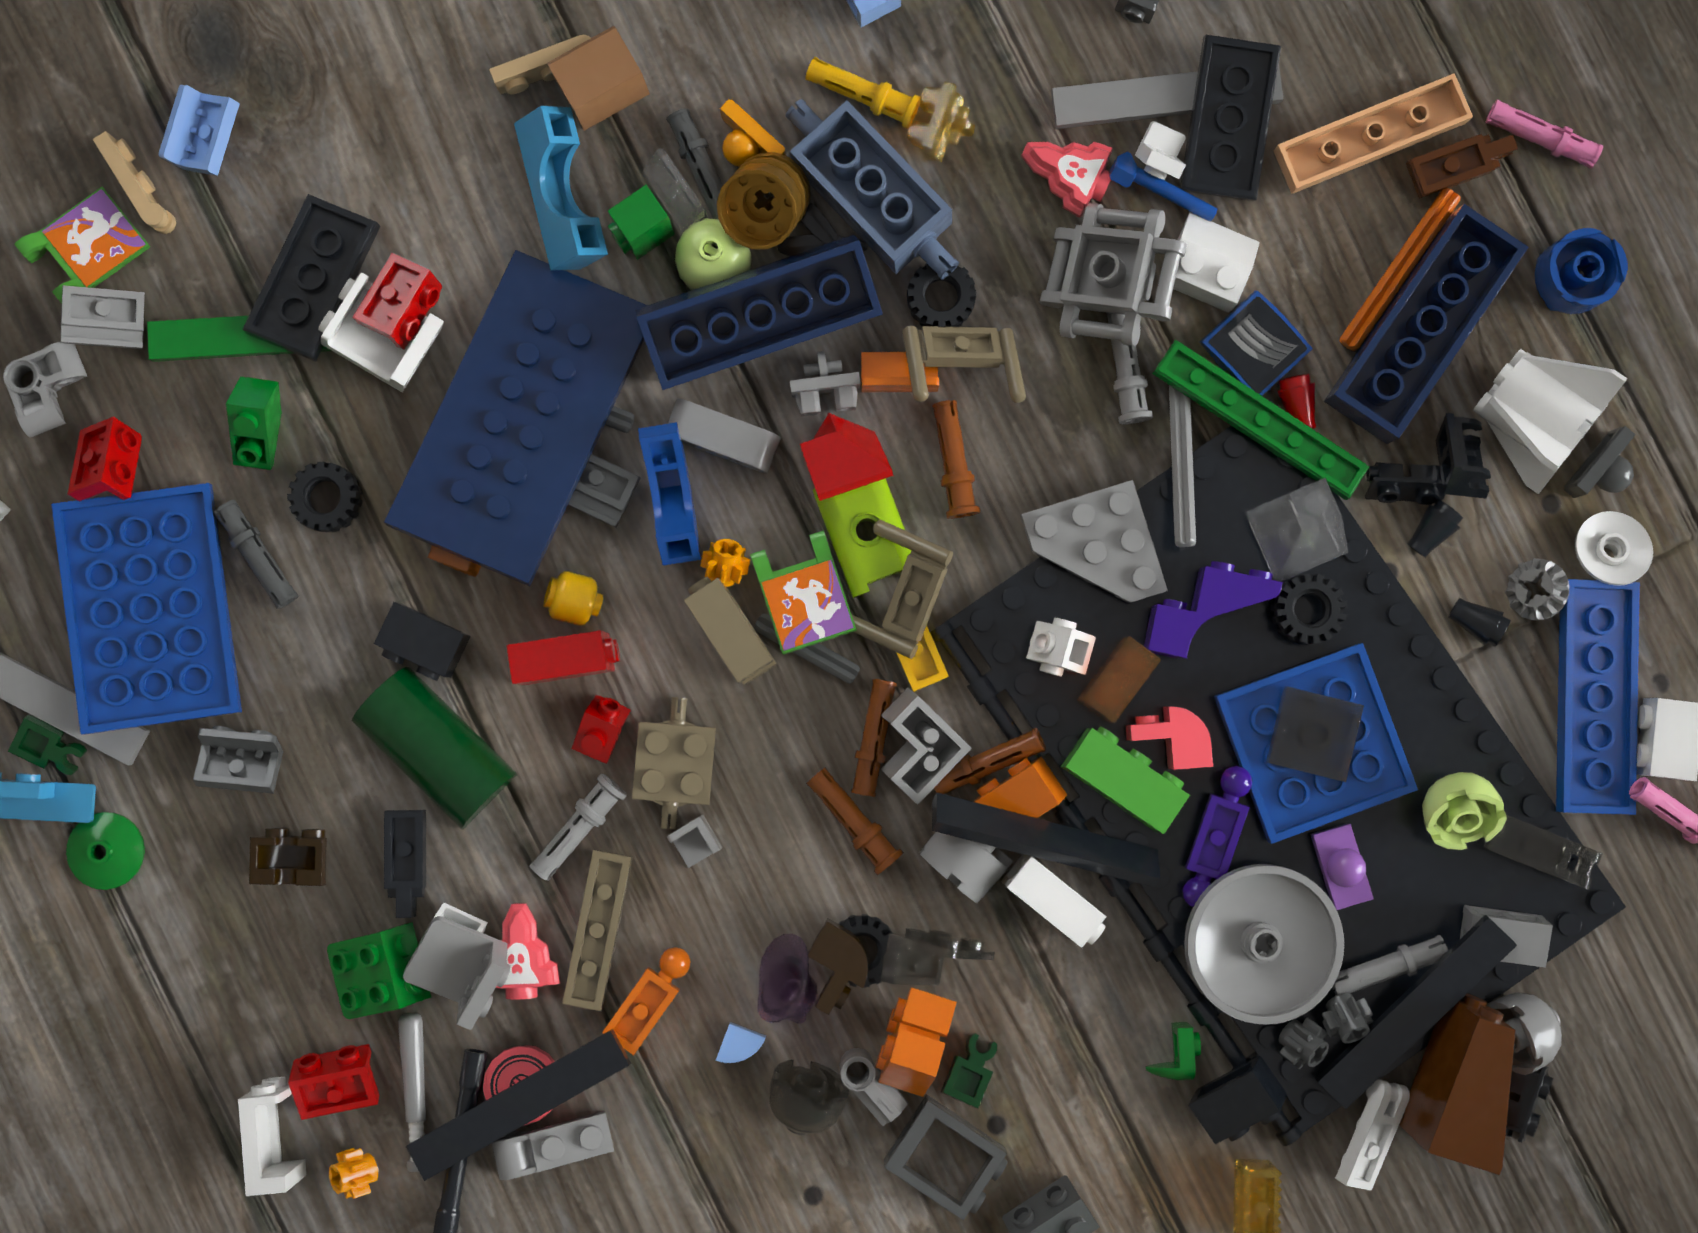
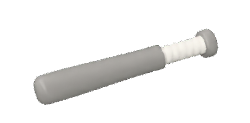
M418 1013L403 1014L398 1020L405 1119L409 1126L410 1143L425 1135L423 1123L426 1120L423 1020ZM410 1157L406 1164L407 1170L409 1172H419L412 1157Z

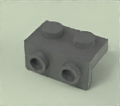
M214 726L212 729H199L197 737L202 746L193 777L196 786L274 794L283 756V749L277 736L264 730H252L250 733L237 732L224 726Z
M1066 1175L1048 1185L1002 1217L1010 1233H1092L1100 1228Z

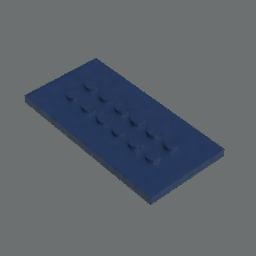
M515 250L384 521L386 526L530 587L644 342L635 310L648 305L565 270H551L548 263Z

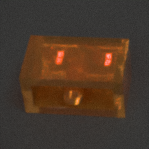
M1124 637L1078 698V701L1108 723H1115L1161 659L1132 637Z

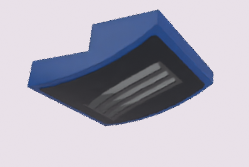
M1254 291L1200 341L1201 345L1223 371H1228L1235 379L1261 396L1313 349L1288 319L1259 291Z

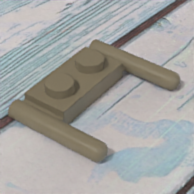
M907 326L902 330L912 393L916 401L923 402L929 396L924 366L999 368L1000 364L1005 367L1011 400L1015 403H1021L1025 400L1026 393L1012 329L1004 328L997 331V328L923 326L921 330H917L915 326Z
M878 520L873 526V532L876 535L912 551L907 556L882 624L883 629L852 615L857 630L854 633L912 659L917 652V644L921 641L953 552L883 520Z

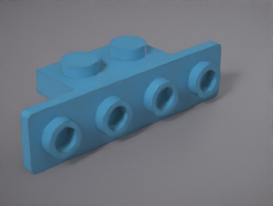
M0 772V818L90 823L94 820L96 786L85 783L41 781V774L16 773L15 780L2 779V772Z

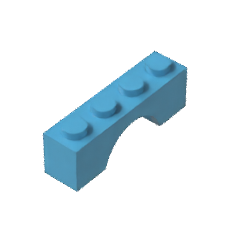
M540 106L516 121L514 126L550 269L581 270L608 255L599 218L584 214L572 196L569 179L570 166L574 153L580 145L571 107Z

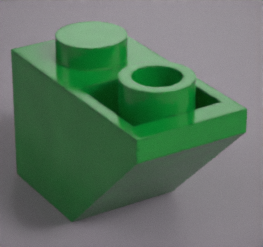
M240 376L226 402L233 465L271 470L274 465L282 414L279 382Z

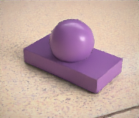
M1346 823L1310 834L1330 900L1336 910L1373 900L1374 898L1366 875V863L1359 853L1351 824Z

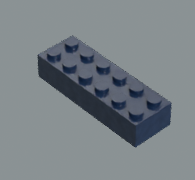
M1466 204L1459 207L1449 216L1324 402L1386 444L1399 439L1529 247Z
M855 235L635 310L636 318L662 390L883 314L860 240Z

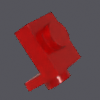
M596 695L583 714L571 749L607 764L612 756L622 726L629 717L631 710L612 698Z

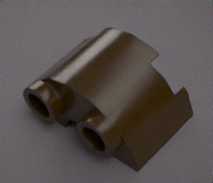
M288 828L265 829V836L250 837L249 884L326 885L327 838L325 837V829H302L301 836H289Z

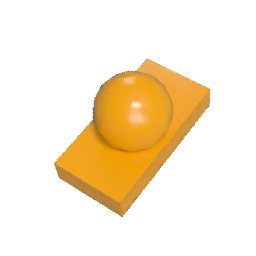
M728 99L720 108L722 120L733 129L732 132L727 134L722 145L723 155L729 163L740 167L746 159L759 153L776 152L786 156L785 147L732 99Z

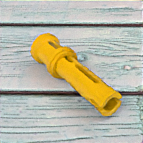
M817 57L812 59L805 76V80L809 82L811 81L869 106L870 111L878 117L883 114L902 122V127L906 129L910 128L921 102V96L916 94L913 97L892 89V84L888 82H881L878 85L828 64Z

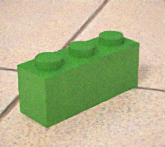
M1101 726L1097 731L1093 728H1087L1061 765V768L1154 832L1164 834L1190 796L1181 789L1184 783L1167 771L1160 775L1151 769L1149 765L1152 761L1139 751L1132 748L1130 753L1116 745L1120 739Z

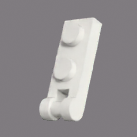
M1377 1079L1366 1090L1368 1101L1361 1117L1357 1121L1356 1130L1346 1153L1342 1157L1340 1168L1335 1179L1346 1186L1372 1190L1409 1102L1410 1092L1405 1085L1389 1083L1381 1079Z

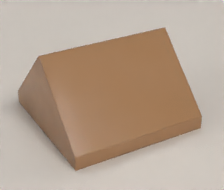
M615 26L610 27L547 63L584 131L650 94L640 68Z

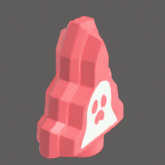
M1027 142L1021 155L1034 173L1048 180L1050 192L1063 200V208L1079 218L1084 213L1091 198L1101 202L1111 181L1109 171L1105 170L1111 156L1112 147L1093 142L1089 146L1073 142L1063 148L1050 142Z
M527 903L511 904L502 923L501 940L508 943L507 964L511 967L502 987L496 986L495 988L505 989L506 999L538 997L537 987L561 983L558 963L550 960L548 944L538 938L537 922Z

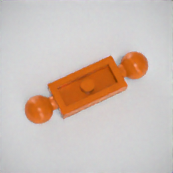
M678 947L667 949L660 957L659 965L661 970L659 973L650 967L647 968L602 1033L604 1034L613 1029L623 1049L634 1056L680 989L673 985L671 981L683 977L689 971L691 962L688 953Z

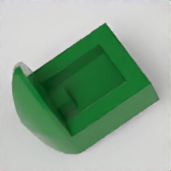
M1188 1022L1171 1023L1174 1062L1145 1066L1146 1071L1171 1080H1194L1196 1075L1195 1056L1201 1055L1199 1032H1193V1027Z

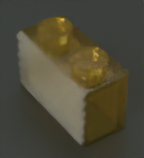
M1235 1159L1233 1233H1279L1281 1231L1278 1227L1281 1223L1278 1218L1281 1215L1278 1210L1281 1204L1278 1201L1282 1197L1278 1193L1282 1191L1279 1187L1282 1183L1279 1179L1282 1173L1270 1160Z

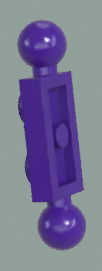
M1232 766L1223 772L1220 780L1224 791L1223 797L1210 793L1185 866L1186 869L1197 872L1196 876L1189 879L1183 887V898L1191 907H1194L1200 895L1211 884L1212 878L1218 879L1228 872L1250 808L1247 805L1238 803L1239 797L1246 795L1252 787V777L1243 767Z

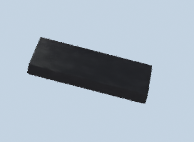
M1207 34L1203 37L1184 164L1186 166L1182 172L1180 189L1187 192L1241 200H1257L1281 52L1280 45Z
M308 194L243 327L244 332L316 362L323 348L321 344L323 333L318 328L328 311L331 310L336 313L343 300L338 298L349 278L356 279L380 229L378 222Z

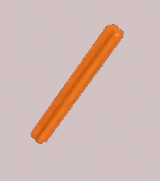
M1449 188L1443 189L1438 194L1340 337L1339 342L1351 351H1356L1362 345L1460 202L1461 197L1459 194Z

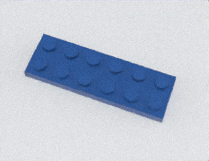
M1568 579L1569 596L1566 604L1559 611L1556 812L1636 815V800L1630 798L1629 791L1637 780L1640 582H1633L1627 585H1609L1598 580Z

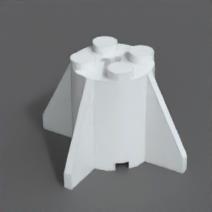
M1520 349L1510 363L1503 367L1494 379L1493 383L1495 384L1484 394L1473 411L1488 422L1525 485L1539 494L1606 409L1627 378L1614 369L1533 356Z

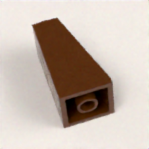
M1466 994L1435 1024L1411 1086L1409 1102L1399 1125L1428 1153L1500 1175L1503 1167L1516 1030L1502 1020L1504 1014L1487 1007L1486 1001L1471 994Z

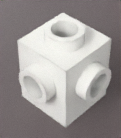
M1054 617L1052 624L1036 621L1026 658L1041 663L1040 671L1062 677L1064 670L1086 675L1096 637L1075 630L1077 624L1068 620Z

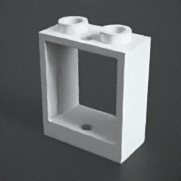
M1022 854L1001 881L1011 892L1081 948L1086 942L1092 945L1106 927L1102 922L1107 916L1032 856Z

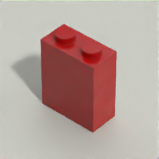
M601 630L506 645L512 684L530 685L614 672V663L620 662L617 640L610 638V633Z

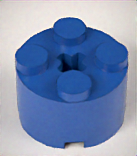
M1594 228L1574 230L1550 245L1537 258L1535 268V284L1546 306L1552 311L1580 314L1611 299L1619 290L1622 282L1625 281L1628 271L1627 258L1622 246L1615 239L1611 240L1602 234L1603 231Z

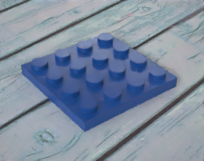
M1363 643L1355 644L1214 696L1239 766L1245 768L1252 777V787L1249 792L1267 841L1270 844L1418 790Z

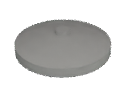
M1254 864L1234 869L1222 875L1200 895L1187 921L1184 940L1185 956L1195 984L1202 994L1218 1009L1244 1022L1264 1025L1278 1024L1293 1020L1307 1013L1328 994L1342 966L1344 933L1334 904L1315 882L1294 870L1282 866Z

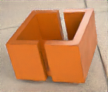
M913 987L910 988L905 999L898 998L886 1027V1031L892 1033V1035H887L875 1068L881 1070L879 1083L921 1097L925 1095L937 1076L945 1043L939 1041L940 1036H948L956 1001Z

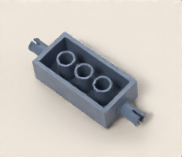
M803 99L796 101L795 105L798 109L796 110L791 106L785 117L806 137L790 151L791 159L803 169L809 184L895 274L915 257L920 256L938 274L941 280L949 276L947 271L949 270L952 273L959 265V262L936 240L952 224V209L847 100L824 121L809 108Z

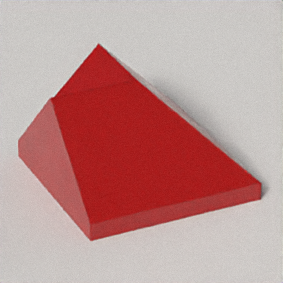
M828 413L812 440L800 443L802 456L819 501L894 476L875 431L834 414Z

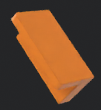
M861 352V392H912L906 352ZM924 366L928 392H938V367Z

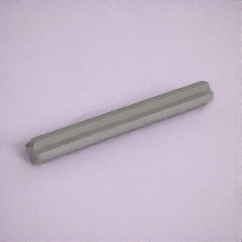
M1169 385L1175 545L1177 547H1192L1196 544L1191 401L1190 398Z

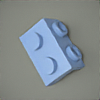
M180 85L161 143L159 157L184 170L218 176L240 103L230 97L204 94L188 85Z

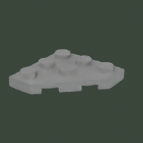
M1133 480L1020 515L1032 553L1066 569V571L1093 585L1099 586L1121 600L1131 603L1168 591Z

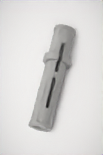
M1441 935L1410 947L1403 944L1397 947L1396 952L1340 971L1332 986V990H1336L1334 994L1337 996L1343 993H1353L1406 973L1409 977L1416 975L1418 969L1436 963L1448 951L1446 944L1442 945L1444 940Z

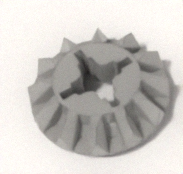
M1533 558V560L1518 564V568L1513 574L1508 576V587L1504 592L1508 596L1510 607L1521 617L1530 620L1548 619L1556 615L1567 602L1569 596L1567 575L1560 566L1552 561ZM1539 579H1542L1541 587L1546 592L1551 593L1550 596L1536 594L1531 599L1532 592L1527 589V586H1524V583H1537Z

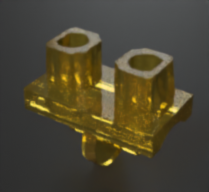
M944 81L942 88H924L920 98V107L924 112L932 113L929 124L914 120L907 134V139L912 145L925 150L932 160L942 162L948 143L957 146L961 136H973L975 131V125L967 120L970 109L962 106L964 97L955 91L956 84Z

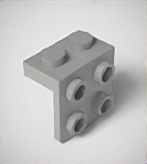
M437 916L432 919L408 962L403 978L407 983L458 1002L456 1025L471 1030L478 1017L484 1018L487 1015L493 1001L491 994L495 987H502L507 980L511 967L507 964L508 943L447 918Z

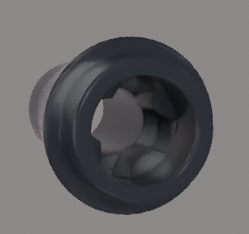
M1439 499L1433 506L1429 504L1407 545L1426 558L1432 550L1460 529L1458 524L1462 521L1463 517Z
M1460 597L1448 618L1458 623L1484 646L1488 643L1494 647L1498 645L1511 622L1510 619L1503 616L1504 612L1471 603Z

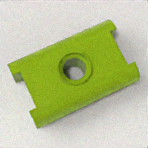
M886 478L819 501L815 488L812 490L853 598L869 593L870 590L867 584L902 572L907 556L911 554L912 550L878 535L872 541H863L856 534V526L862 521H869L875 524L878 520H883L905 530Z

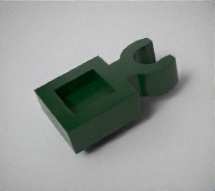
M27 715L23 719L8 752L43 769L49 765L50 761H53L60 772L66 775H73L77 771L78 766L71 764L67 760V754H73L81 758L87 749L79 743L65 744L60 742L65 732L38 718Z
M972 1033L966 1041L967 1058L955 1056L941 1093L974 1108H979L993 1074V1071L983 1066L985 1061L994 1057L998 1045L995 1042H990L984 1053L978 1052L975 1045L979 1035L976 1033Z

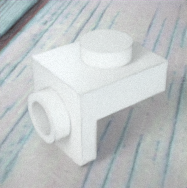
M1152 121L1135 156L1146 164L1144 171L1163 180H1165L1167 174L1179 179L1186 164L1179 160L1177 155L1186 137L1176 130Z

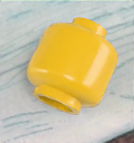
M563 571L557 578H550L543 606L549 608V615L554 620L583 626L589 621L591 615L596 617L599 615L603 594L597 593L598 586L592 577Z

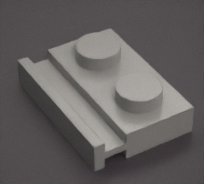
M63 285L60 343L142 349L145 292Z

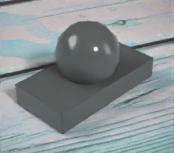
M1626 426L1609 431L1567 482L1564 490L1573 498L1588 494L1595 484L1600 489L1611 493L1625 490L1631 484L1634 477L1633 466L1628 459L1619 455L1636 434Z

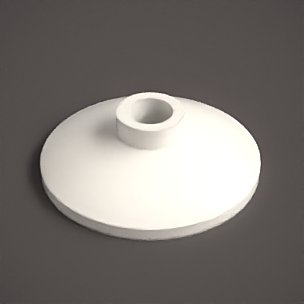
M1606 511L1591 516L1581 525L1575 538V551L1581 566L1589 575L1605 584L1627 585L1633 583L1648 571L1652 563L1653 546L1649 534L1638 521L1620 512ZM1604 548L1610 549L1613 552L1614 557L1612 558L1605 553Z

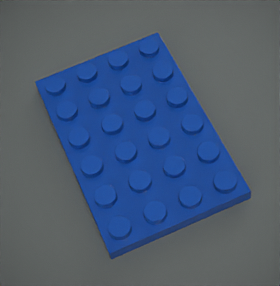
M204 483L132 493L131 498L126 500L113 495L51 504L81 735L242 712L217 517L213 513L216 509L212 484Z

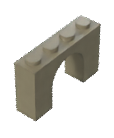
M707 576L687 589L690 596L684 599V602L738 683L742 682L744 685H747L777 665L744 612L719 578L711 581Z

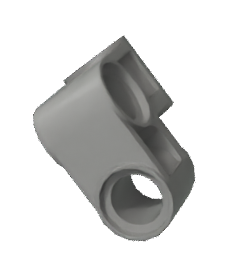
M60 342L50 344L40 351L13 360L4 369V383L14 404L17 420L29 438L66 424L56 399L58 397L56 392L64 386L87 377L75 344ZM33 371V382L23 388L21 385L22 377L25 373Z

